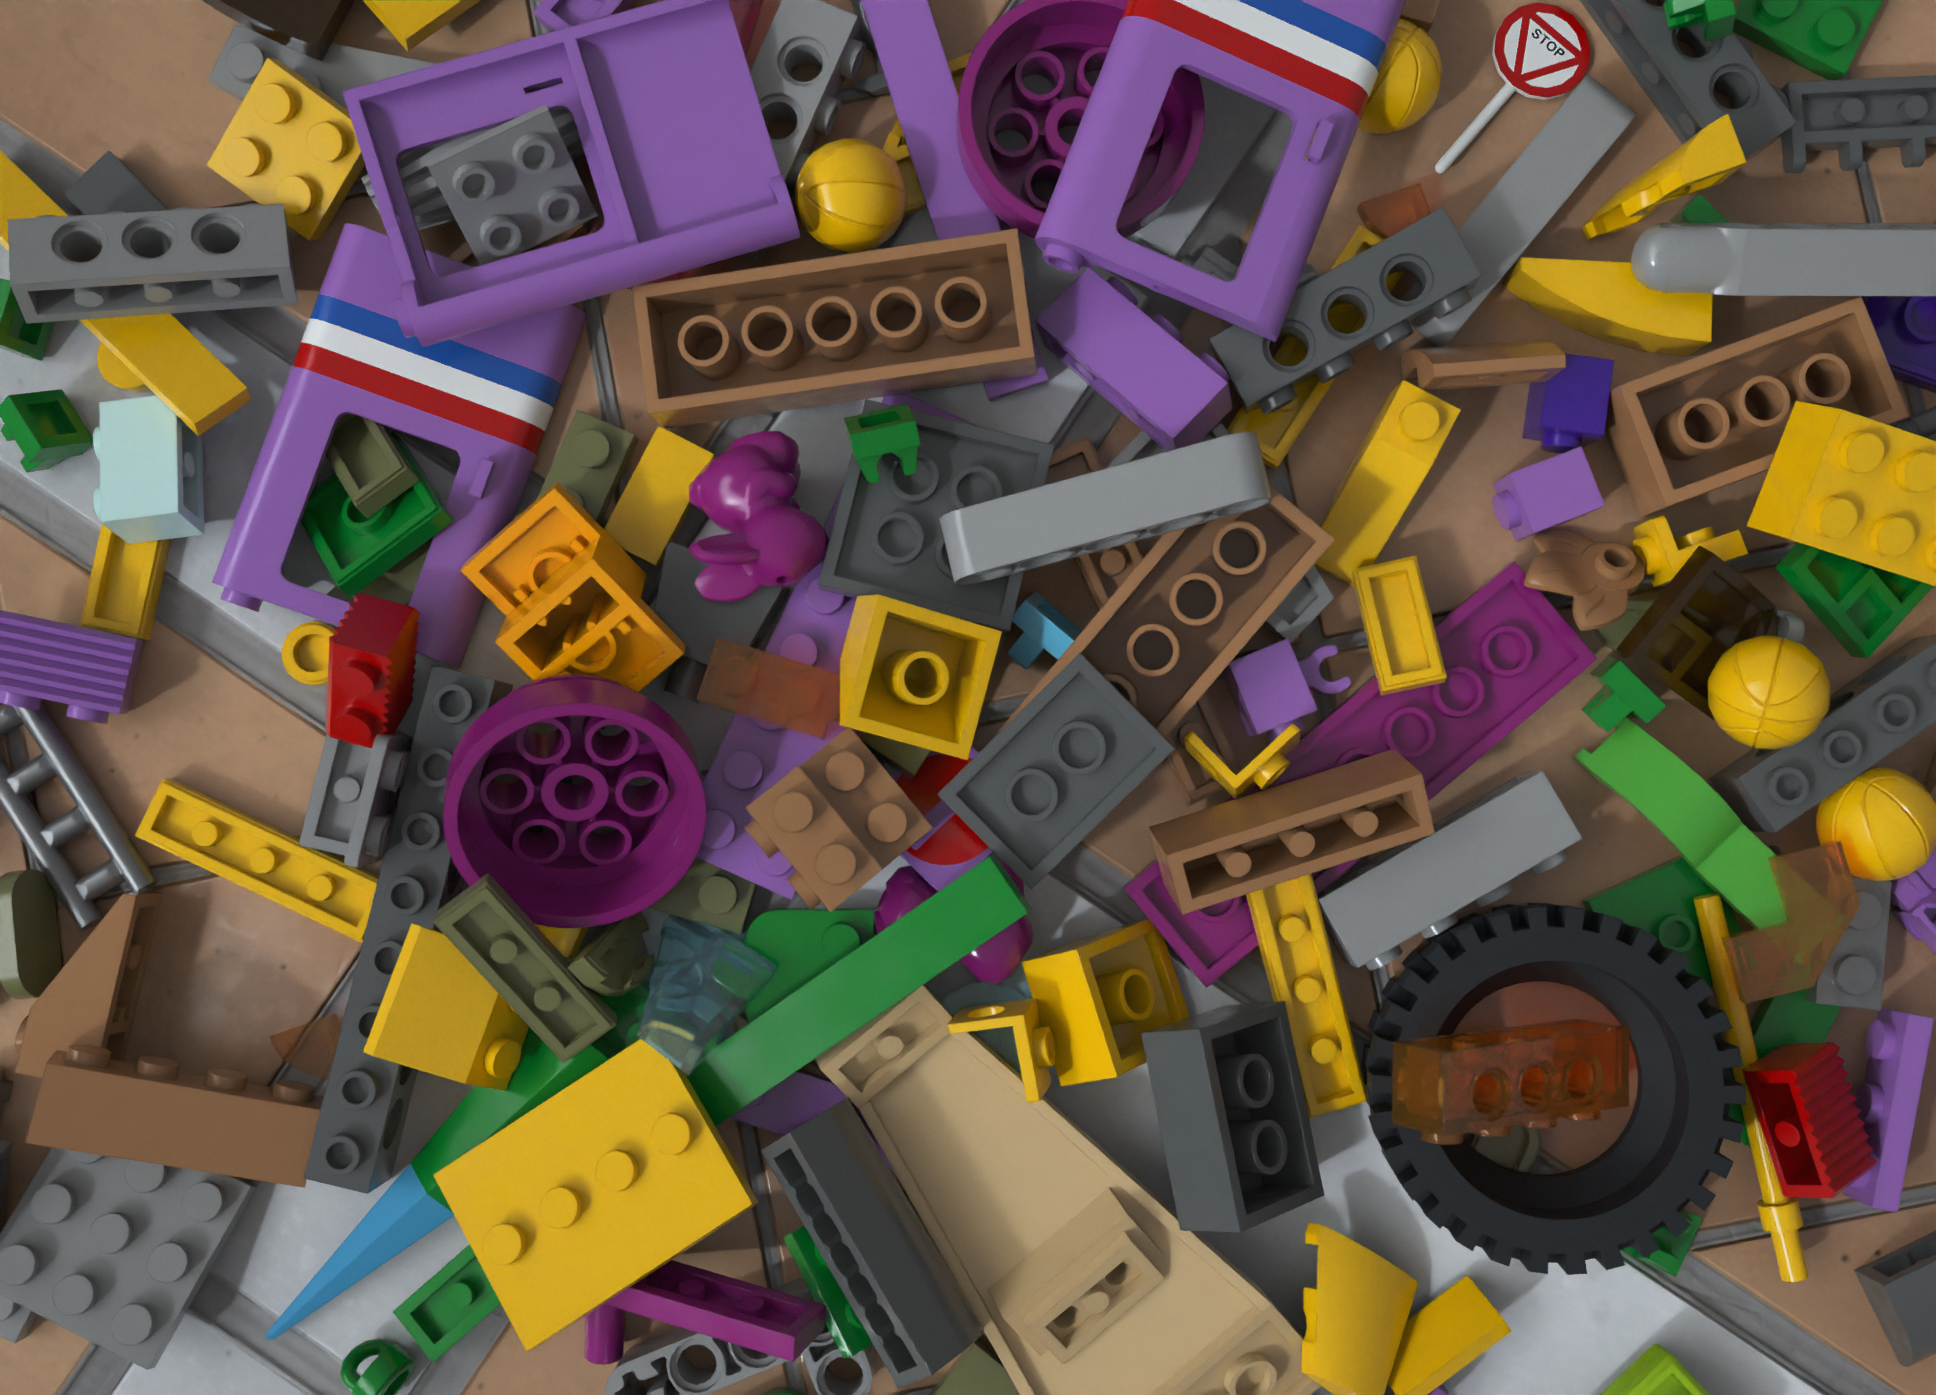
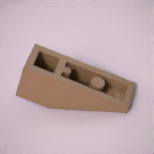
M148 890L122 894L30 1007L29 1015L24 1018L16 1034L15 1048L19 1053L15 1073L42 1078L46 1062L56 1050L67 1052L69 1045L85 1044L105 1048L111 1051V1060L124 1062L163 893Z

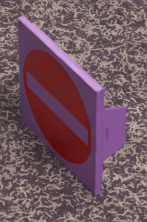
M971 747L968 760L931 751L913 779H910L898 770L891 775L933 827L900 856L937 892L994 853L937 795L979 753L973 747Z

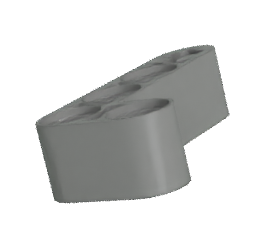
M803 1277L772 1289L803 1299H808L812 1296ZM825 1323L824 1330L800 1355L804 1359L818 1395H867L871 1389L876 1362L873 1346L870 1345L854 1356L849 1357L858 1362L862 1369V1374L854 1380H839L832 1375L828 1364L835 1358L842 1357ZM678 1327L627 1350L607 1379L605 1395H707L785 1363L788 1360ZM697 1344L707 1347L714 1354L716 1365L709 1369L694 1367L686 1358L685 1349ZM666 1362L667 1371L660 1373ZM632 1372L635 1373L638 1380H646L656 1376L647 1392L641 1383L633 1385L629 1383L628 1379Z

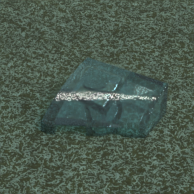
M670 914L664 920L661 927V942L657 960L652 967L648 984L650 991L647 1003L642 1011L637 1036L689 1076L725 1037L738 1015L767 985L777 966L752 948L721 930L698 920L692 921Z

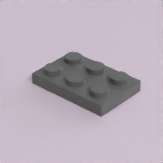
M1080 652L937 795L1032 890L1175 747Z

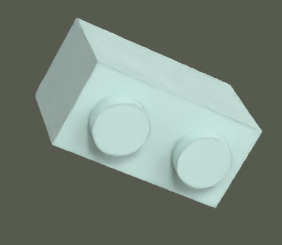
M157 395L99 402L100 426L94 429L93 446L95 454L100 461V486H96L94 489L93 503L100 522L128 544L204 535L202 434L198 436Z

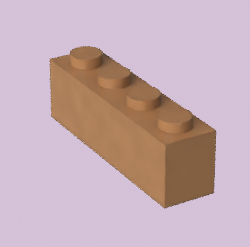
M1395 749L1148 827L1164 886L1182 915L1435 834L1422 773Z
M85 1044L69 1045L67 1052L56 1050L46 1062L25 1143L305 1188L307 1179L303 1178L324 1096L313 1095L315 1087L309 1084L292 1080L275 1081L274 1088L247 1083L248 1075L222 1068L208 1069L206 1076L180 1072V1063L153 1056L139 1057L138 1064L111 1060V1051Z

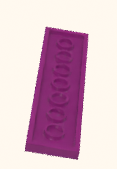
M1514 561L1507 564L1434 625L1447 675L1444 683L1381 696L1375 675L1300 738V743L1286 756L1291 762L1290 766L1266 789L1395 749L1422 773L1427 798L1430 801L1588 668L1597 658L1538 589L1524 586L1523 582L1526 574ZM1256 784L1244 796L1263 790ZM1230 796V797H1229L1226 801H1224L1223 803L1229 802V801H1232V800H1235V799H1234L1232 796ZM1157 858L1122 887L1206 988L1258 945L1246 895L1182 915L1164 886ZM1361 858L1311 873L1317 895Z

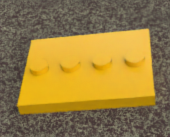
M652 1031L433 1174L526 1352L538 1348L759 1203L661 1031Z

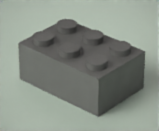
M1285 1001L1226 1005L1141 1033L1180 1230L1241 1233L1324 1196Z

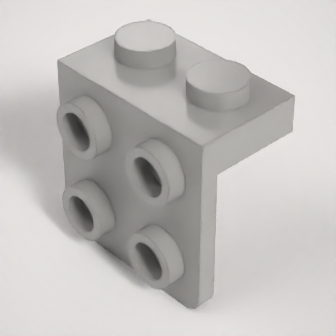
M326 734L299 845L345 855L344 865L356 868L380 861L382 852L386 850L394 818L392 812L398 789H401L410 754L408 748L411 738L397 734H377L371 749L331 738Z

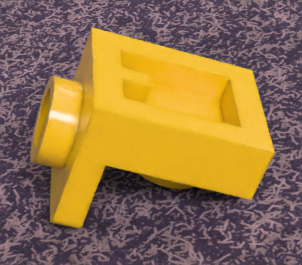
M1664 515L1650 519L1633 528L1635 540L1632 542V551L1642 560L1645 575H1649L1653 587L1670 582L1699 545L1717 555L1724 562L1748 554L1739 529L1716 537L1712 526L1674 539Z

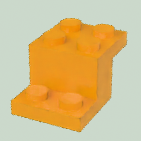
M556 482L471 556L460 569L506 616L495 643L533 681L564 674L593 675L619 682L638 693L684 654L686 645L641 599L647 574L559 482Z

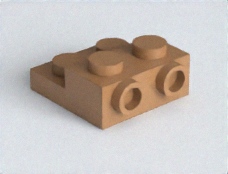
M848 727L802 765L795 767L748 805L746 810L754 820L744 827L769 859L780 850L793 866L796 872L786 880L807 906L813 910L822 902L829 912H832L933 828L853 729Z

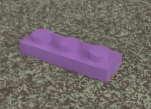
M1881 1007V1011H1877L1876 1020L1870 1024L1866 1033L1865 1049L1869 1056L1864 1083L1858 1087L1855 1093L1857 1099L1853 1104L1861 1110L1858 1118L1865 1123L1863 1129L1869 1135L1866 1143L1874 1148L1870 1155L1877 1160V1163L1871 1170L1843 1190V1195L1872 1208L1898 1213L1934 1019Z

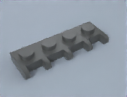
M1936 75L1788 82L1780 89L1789 102L1790 113L1798 122L1781 136L1783 167L1787 174L1803 172L1806 165V151L1838 150L1841 170L1851 171L1858 170L1861 167L1863 149L1900 147L1902 165L1905 168H1914L1923 165L1926 156L1925 146L1936 145Z

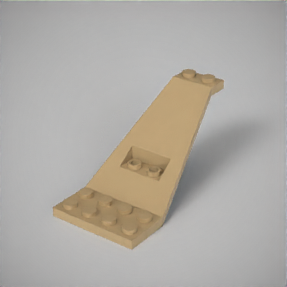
M923 984L815 1058L820 1070L860 1110L946 1265L982 1324L986 1336L1020 1395H1312L1321 1387V1385L1301 1372L1303 1336L1261 1288L1197 1231L1180 1230L1177 1214L1045 1096H1043L1040 1102L1027 1103L1022 1076L972 1031L949 1034L947 1024L954 1015L926 984Z

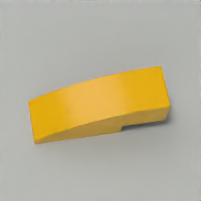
M1521 257L1504 275V288L1534 309L1569 328L1608 343L1651 353L1690 356L1712 342L1713 294L1665 293L1644 287L1636 280L1631 262Z

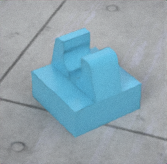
M1035 592L1025 599L1014 613L1012 622L1024 632L1007 652V655L1025 670L1038 659L1044 650H1047L1058 660L1083 630L1038 592Z

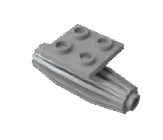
M546 104L500 126L407 152L399 160V169L418 229L422 230L456 220L480 266L518 255L598 216L574 165V162L584 156L585 152L573 114L566 109L549 111ZM367 174L361 179L380 214L373 187Z

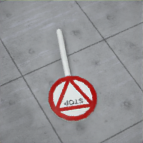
M1534 3L1521 6L1504 18L1494 35L1492 56L1498 74L1506 83L1436 163L1435 171L1442 174L1447 171L1515 91L1527 98L1548 100L1564 96L1581 82L1589 67L1591 48L1584 28L1572 14L1556 5Z

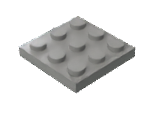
M52 1147L0 1233V1295L146 1370L155 1368L258 1186L240 1177Z

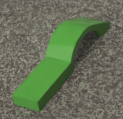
M1625 717L1614 726L1616 730L1592 754L1582 748L1573 757L1593 778L1623 798L1659 830L1687 861L1690 869L1713 891L1719 893L1720 897L1790 963L1797 964L1844 919L1840 913L1741 822L1740 818L1724 799L1701 776L1629 718Z

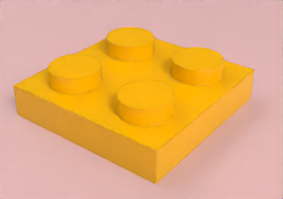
M267 58L208 161L207 166L258 204H284L288 226L307 240L318 241L323 237L365 166V162L348 110L281 60Z

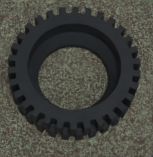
M1528 902L1526 906L1512 904L1492 907L1493 912L1483 915L1472 913L1458 919L1459 926L1427 938L1431 943L1420 954L1412 951L1401 963L1406 969L1397 981L1389 979L1381 993L1386 997L1381 1011L1373 1010L1368 1025L1373 1034L1370 1045L1364 1044L1362 1060L1367 1068V1080H1364L1366 1102L1371 1113L1368 1118L1373 1133L1382 1148L1381 1151L1400 1184L1412 1201L1415 1200L1425 1216L1439 1229L1442 1226L1447 1228L1456 1242L1471 1251L1474 1250L1475 1246L1481 1247L1490 1260L1506 1266L1510 1265L1511 1258L1519 1259L1529 1272L1548 1274V1263H1558L1567 1275L1587 1274L1585 1260L1595 1258L1606 1270L1625 1265L1620 1250L1631 1246L1643 1258L1659 1250L1660 1247L1653 1238V1233L1664 1227L1677 1238L1691 1226L1679 1212L1690 1201L1705 1211L1716 1195L1704 1188L1702 1184L1710 1171L1725 1179L1727 1178L1734 1161L1719 1153L1723 1139L1740 1143L1744 1124L1729 1116L1730 1104L1746 1105V1085L1731 1079L1729 1070L1732 1067L1743 1066L1739 1047L1725 1042L1721 1032L1732 1029L1725 1011L1710 1006L1706 1000L1714 992L1702 977L1689 974L1684 969L1689 962L1673 949L1657 944V937L1642 928L1629 926L1623 923V920L1603 913L1567 905ZM1554 982L1577 988L1589 994L1604 1005L1618 1020L1627 1034L1635 1055L1638 1072L1637 1096L1634 1109L1625 1129L1618 1139L1599 1157L1573 1170L1554 1174H1531L1512 1170L1493 1162L1479 1153L1464 1138L1456 1126L1446 1102L1443 1085L1444 1060L1449 1042L1457 1026L1464 1016L1482 999L1500 989L1519 983Z

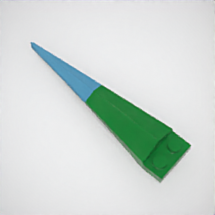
M648 979L620 997L603 996L597 993L616 1013V1026L565 1063L529 1027L521 1048L519 1064L512 1073L506 1091L475 1086L268 1330L266 1340L277 1338L453 1217L454 1214L433 1174L650 1032L661 1031L675 1056L698 1035Z

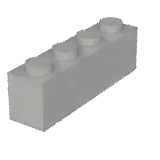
M1527 771L1519 774L1434 823L1435 834L1395 846L1335 880L1321 891L1317 897L1325 929L1344 962L1356 968L1365 964L1368 970L1382 967L1403 953L1399 944L1420 932L1424 938L1435 936L1458 921L1454 912L1475 900L1479 906H1485L1510 893L1514 889L1510 880L1531 868L1534 874H1540L1564 862L1569 857L1565 848L1581 840L1582 837L1544 772Z

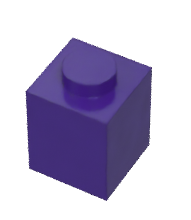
M1565 353L1566 368L1547 382L1530 383L1522 438L1542 441L1541 449L1562 454L1581 446L1586 447L1603 437L1614 360Z

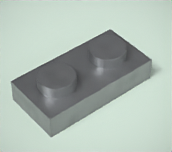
M1816 873L1815 891L1840 913L1844 919L1809 952L1805 1001L1881 1011L1892 881L1879 882L1859 877Z

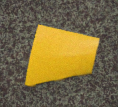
M1726 114L1704 127L1604 201L1582 226L1587 242L1639 224L1661 204L1718 185L1746 163V159L1729 115Z
M1308 1223L1305 1232V1243L1318 1245L1317 1285L1315 1287H1304L1303 1311L1306 1316L1307 1328L1302 1341L1301 1372L1334 1395H1384L1419 1282L1383 1257L1322 1224Z

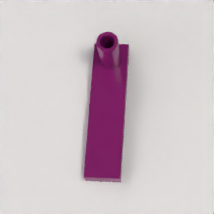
M671 1260L585 1316L584 1356L589 1362L599 1365L612 1364L623 1357L626 1310L794 1362L824 1330L826 1305Z

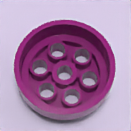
M1026 0L1001 16L985 32L968 60L960 86L956 116V137L963 167L969 181L987 207L1014 229L1017 228L1019 232L1035 239L1049 204L1039 200L1034 195L1031 186L1039 181H1051L1057 184L1071 145L1061 139L1058 130L1068 125L1079 127L1094 89L1087 82L1085 74L1094 70L1101 71L1128 0ZM1180 69L1173 75L1152 129L1151 138L1147 142L1117 219V231L1124 238L1146 227L1170 205L1194 165L1204 132L1205 101L1200 77L1192 71ZM1030 75H1041L1051 82L1053 90L1046 94H1035L1024 86L1022 80ZM1004 130H1015L1025 137L1028 145L1021 150L1010 151L1001 147L995 136Z
M583 674L550 676L533 681L512 691L481 714L467 729L454 750L446 774L443 811L444 834L447 848L459 873L469 886L489 873L532 922L537 925L555 928H587L616 922L648 908L665 896L685 875L698 853L704 835L706 823L704 788L700 766L689 738L674 718L658 704L619 682L603 677ZM538 723H550L558 727L555 731L548 734H537L529 730L531 726ZM606 725H619L625 728L621 733L613 736H605L596 732L599 728ZM501 774H513L521 779L514 783L505 784L497 782L493 778ZM571 775H580L587 778L585 782L577 785L561 782L563 778ZM642 776L654 779L649 784L643 786H633L627 783L633 778ZM534 825H545L551 828L542 833H533L526 830ZM601 826L617 828L613 832L606 834L592 831Z

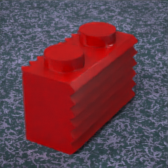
M364 593L354 595V602L349 603V611H345L344 619L340 620L339 627L334 630V635L329 636L326 732L329 737L372 749L377 734H395L414 699L412 696L414 691L412 685L415 681L413 675L416 670L413 667L417 662L414 658L417 654L415 648L418 644L416 638L419 633L416 630L419 626L417 620L420 616V613L414 607Z
M1833 1042L1797 1043L1777 1046L1778 1049L1770 1051V1054L1763 1055L1764 1058L1756 1060L1757 1063L1749 1064L1748 1068L1741 1070L1781 1193L1784 1197L1833 1198L1871 1170L1877 1163V1160L1870 1155L1874 1148L1866 1143L1869 1135L1864 1132L1863 1126L1865 1123L1858 1118L1861 1110L1853 1105L1857 1099L1849 1092L1853 1085L1845 1080L1849 1074L1842 1066L1845 1060L1837 1055L1840 1047Z

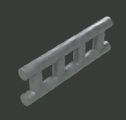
M41 701L39 710L2 704L0 706V737L23 722L41 749L42 754L13 773L0 755V806L80 931L86 930L104 918L103 913L94 901L96 898L124 880L132 892L147 891L156 885L158 880L43 702ZM57 775L77 806L46 826L26 794ZM91 827L111 859L80 879L60 847Z

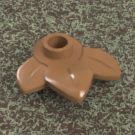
M1553 529L1534 536L1533 541L1542 554L1536 557L1530 565L1523 582L1524 586L1574 597L1572 603L1573 617L1577 627L1582 631L1606 627L1617 622L1625 615L1628 608V595L1639 588L1645 576L1643 562L1636 553L1621 544L1612 542L1596 543L1586 536L1570 530Z

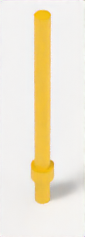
M1719 893L1694 897L1693 901L1718 1008L1725 1011L1732 1026V1029L1724 1031L1726 1042L1739 1047L1743 1066L1732 1067L1735 1081L1746 1085L1741 1069L1748 1068L1749 1064L1757 1063L1758 1056L1724 909ZM1746 1085V1105H1741L1763 1198L1757 1202L1762 1229L1771 1233L1781 1280L1785 1282L1803 1281L1809 1275L1798 1229L1804 1225L1798 1198L1784 1197L1781 1193Z

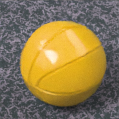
M1399 19L1358 129L1377 135L1400 132L1423 118L1433 107L1438 97L1443 67L1436 44L1429 34L1421 27L1418 28L1416 24L1408 20Z
M860 138L840 139L824 144L804 162L795 185L796 210L802 225L808 233L827 248L841 253L869 251L886 242L900 226L907 205L906 183L896 161L878 146Z
M1761 635L1736 643L1722 654L1708 679V705L1715 722L1735 741L1751 748L1776 750L1799 743L1816 731L1830 706V680L1823 663L1803 644L1787 637Z
M1870 767L1820 802L1816 814L1818 840L1829 859L1855 877L1879 882L1900 879L1921 868L1929 860L1936 848V803L1927 789L1914 778L1895 769Z

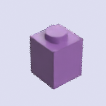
M1582 446L1512 472L1493 483L1496 494L1492 497L1495 515L1505 530L1511 529L1515 542L1580 518L1605 506Z

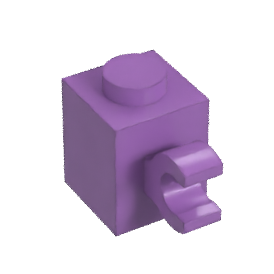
M1287 638L1231 661L1222 673L1249 737L1266 732L1271 743L1293 723L1300 730L1305 729L1306 727L1301 717L1318 710L1309 689L1321 695H1332L1350 686L1349 676L1329 682L1324 680L1319 673L1321 661L1339 653L1335 645L1318 648L1311 652L1307 658L1298 662Z

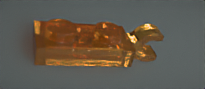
M719 637L716 638L697 696V700L700 703L823 741L830 722L840 725L839 674Z

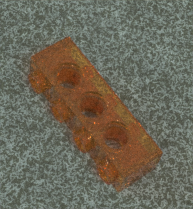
M1577 1018L1393 1042L1392 1124L1421 1131V1140L1428 1143L1459 1144L1463 1142V1133L1469 1132L1483 1136H1506L1511 1134V1125L1541 1129L1554 1128L1557 1126V1118L1560 1117L1578 1121H1595L1601 1119L1602 1110L1629 1106L1628 1027Z

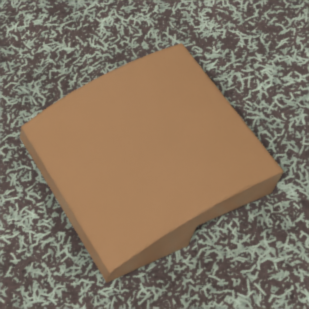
M1547 340L1409 349L1400 355L1402 380L1418 379V387L1424 391L1547 382L1566 368L1565 353L1557 345Z

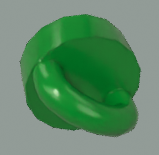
M383 1339L367 1340L354 1347L342 1361L340 1370L341 1381L352 1391V1395H397L411 1377L416 1366V1358L397 1343L392 1345ZM378 1355L362 1376L357 1373L358 1366L365 1359Z

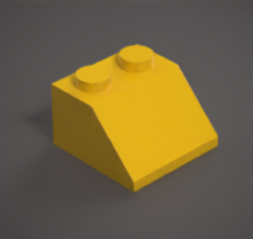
M879 594L857 596L840 658V725L968 760L1002 631Z
M1148 918L1061 945L1021 962L1032 997L1036 998L1041 1026H1049L1053 1035L1055 1045L1054 1066L1061 1086L1119 1077L1146 1063L1141 1033L1190 1017L1165 939Z
M411 923L363 1052L463 1084L506 1091L512 1073L519 1064L521 1048L529 1026L441 931Z

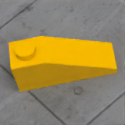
M1405 380L1399 383L1386 396L1319 524L1335 540L1315 562L1314 567L1354 587L1351 576L1352 570L1373 565L1433 465L1461 409Z

